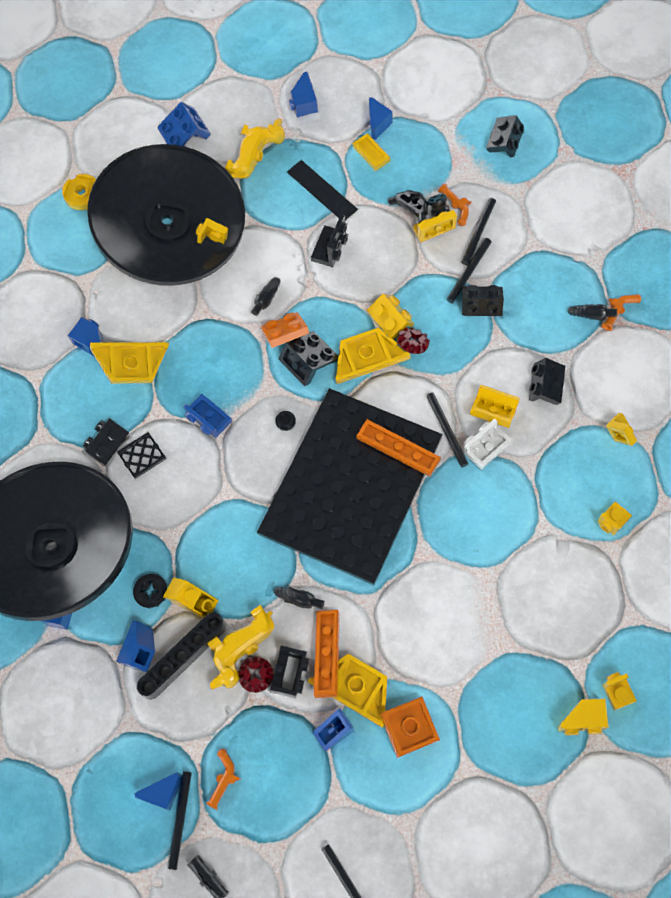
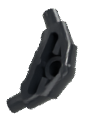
M407 190L388 198L389 205L398 204L406 211L417 216L419 224L428 215V201L421 192Z

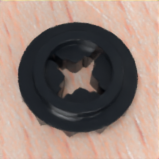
M156 574L142 576L137 580L133 588L135 601L141 607L148 609L159 607L166 600L163 596L167 590V583ZM152 583L153 589L158 592L153 593L150 599L149 595L142 591L149 590Z

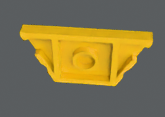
M379 327L340 341L337 375L335 378L336 384L409 360L411 355L401 349L396 341L387 337L386 333Z
M169 342L90 343L89 346L111 384H135L153 382Z
M348 653L339 659L338 697L332 698L383 728L384 724L380 713L385 712L387 676ZM314 677L309 678L307 681L312 686H314Z

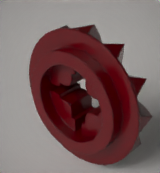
M405 327L403 331H400L397 338L400 347L408 353L421 354L429 347L430 340L427 339V334L421 333V329L415 330L414 327L411 329Z
M259 656L249 657L241 663L238 670L239 683L245 690L252 693L266 690L272 683L274 676L271 664ZM250 668L255 671L260 669L259 674L263 680L261 681L257 678L250 680L252 675L248 669Z

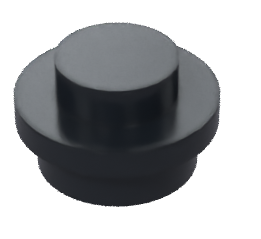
M282 411L276 416L275 423L278 429L289 431L294 428L296 418L293 413Z

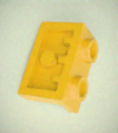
M454 210L442 212L437 217L425 219L420 224L413 225V230L420 243L455 229L457 215Z

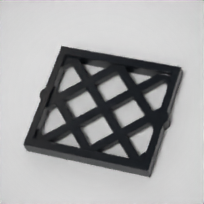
M149 432L117 452L134 479H137L167 459ZM148 438L152 440L153 446L146 445ZM135 446L142 447L141 454L134 453ZM145 448L152 449L151 455L144 454ZM155 449L161 453L160 457L154 456ZM123 454L130 455L128 462L124 460ZM133 456L140 457L138 463L132 462ZM143 457L150 458L148 465L141 464ZM131 465L137 466L136 473L130 469Z

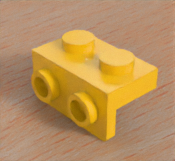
M383 293L367 311L387 336L394 340L400 331H403L407 326L412 327L414 322L411 320V314L399 306L400 301L394 295L390 296Z
M480 385L469 415L489 422L496 419L498 425L510 428L520 398Z

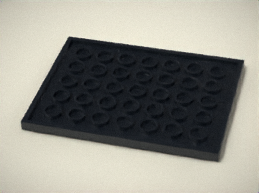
M329 388L257 534L371 585H375L425 474L358 440L356 436L366 419L435 454L443 434Z

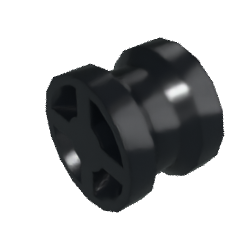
M438 194L428 199V204L432 208L430 212L433 217H437L442 212L450 211V207L446 203V194Z

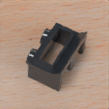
M280 646L270 693L296 698L297 693L302 694L305 681L300 679L302 671L307 672L310 660L306 658L307 651ZM288 657L299 659L292 690L281 688Z

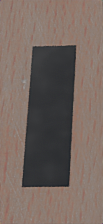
M300 160L287 171L293 179L338 218L341 214L345 215L346 221L358 210L303 160Z

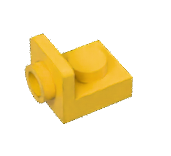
M206 218L203 224L200 223L196 230L198 235L197 242L202 244L204 238L208 236L211 240L224 244L227 239L228 228Z
M619 412L606 425L614 441L633 446L637 441L633 433L634 430L627 422L623 413Z
M615 501L605 513H602L597 522L603 531L614 536L632 515Z
M617 672L606 677L608 681L603 684V688L614 711L637 701L627 681L629 678L627 673L620 675Z

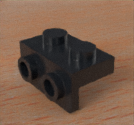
M517 115L498 117L496 119L486 147L489 153L506 151L509 157L515 156L521 136L524 133V125Z
M496 285L462 286V315L502 316L504 303L503 287Z
M548 358L534 363L531 369L532 378L529 387V400L533 402L541 399L554 405L561 404L566 366Z
M110 418L105 421L100 420L94 428L97 432L92 438L89 436L82 445L84 447L82 453L89 455L102 466H106L129 434L128 431Z

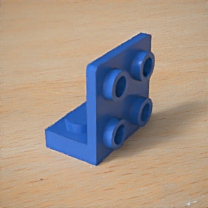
M182 101L157 127L165 142L173 145L184 146L194 135L204 139L211 135L196 109Z

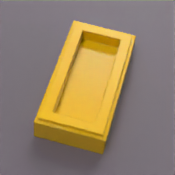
M368 133L352 143L353 148L375 171L390 162L388 154Z

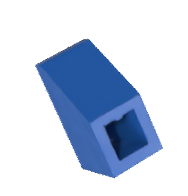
M133 620L116 662L133 670L147 672L155 654L153 628Z

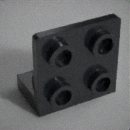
M340 215L335 228L324 225L311 255L312 262L333 268L335 262L340 260L342 245H346L348 240V234L346 233L348 224L345 223V215Z
M312 331L309 334L286 342L279 361L304 386H307L311 383L316 371L338 361V355L319 335Z

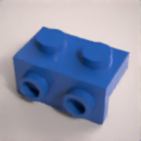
M203 394L190 406L187 404L183 406L186 412L185 417L191 423H198L200 430L207 436L211 434L215 439L232 422L230 416Z

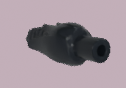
M274 277L256 296L255 306L251 310L253 315L258 316L261 310L266 309L270 305L280 285V278Z
M603 304L574 305L568 308L570 315L590 318V320L602 321L606 320V317H617V309H608Z
M291 586L289 588L276 587L274 590L275 596L282 598L284 603H290L300 608L310 609L313 606L323 609L325 604L324 600L315 598L312 593L298 590Z

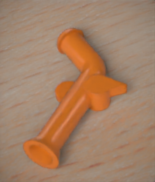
M445 183L439 188L438 192L446 194L447 198L452 202L454 209L459 208L461 210L457 223L460 226H465L469 215L468 206L472 201H468L467 198L460 199Z
M624 295L618 299L609 298L608 300L610 307L617 309L618 316V314L625 312L623 307L625 303H640L641 295ZM608 317L606 322L602 324V328L612 331L617 317Z
M221 749L217 753V757L220 758L225 767V772L223 775L219 774L216 781L219 784L211 799L205 803L217 810L218 803L228 784H234L236 781L241 780L234 775V763L226 749Z

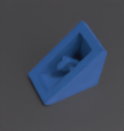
M369 97L371 137L373 140H376L393 123V111L373 97Z
M339 708L312 733L326 752L352 734L354 728L341 708Z
M176 772L135 792V798L171 810L181 784L182 776Z

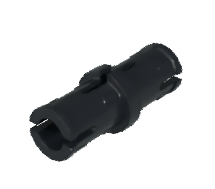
M200 855L195 856L187 864L200 880L199 884L202 888L205 887L213 898H225L229 894V891L216 877L217 873L214 870H210Z

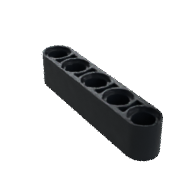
M214 612L209 613L139 679L136 686L138 693L146 699L152 700L157 698L209 648L208 642L215 637L219 638L225 632L226 623L221 615ZM212 621H220L218 628L210 629ZM200 635L204 637L201 644L194 645L195 637ZM181 651H187V657L183 661H178V654ZM170 667L169 675L161 677L162 669ZM153 683V690L150 693H145L144 688L146 684Z

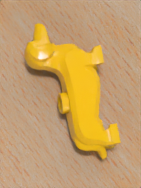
M276 119L273 125L268 124V128L257 126L250 129L248 125L244 124L241 134L246 135V137L241 142L239 158L235 163L228 159L225 169L233 179L249 178L257 162L262 161L264 145L271 142L281 144L284 141L285 130L282 127V119Z
M259 605L250 612L255 619L250 625L231 632L224 638L223 642L218 637H215L207 643L210 649L215 652L213 660L220 671L219 675L210 683L211 690L222 686L229 689L238 684L239 675L236 670V662L246 653L247 655L255 653L259 648L258 645L270 636L274 629V622L271 619L273 611H268L266 614L261 605Z

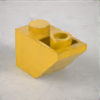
M174 577L163 596L177 606L203 618L213 612L219 601L190 582Z
M582 699L558 726V732L564 731L565 735H579V731H588L589 735L602 734V730L608 728L605 699Z

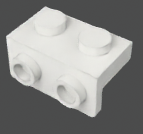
M496 419L490 423L488 421L484 423L476 436L471 435L464 442L463 453L481 470L512 442L497 426L498 421Z

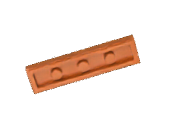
M366 419L356 436L358 440L429 477L432 476L441 460L440 456Z
M339 610L317 611L314 671L315 698L338 697Z

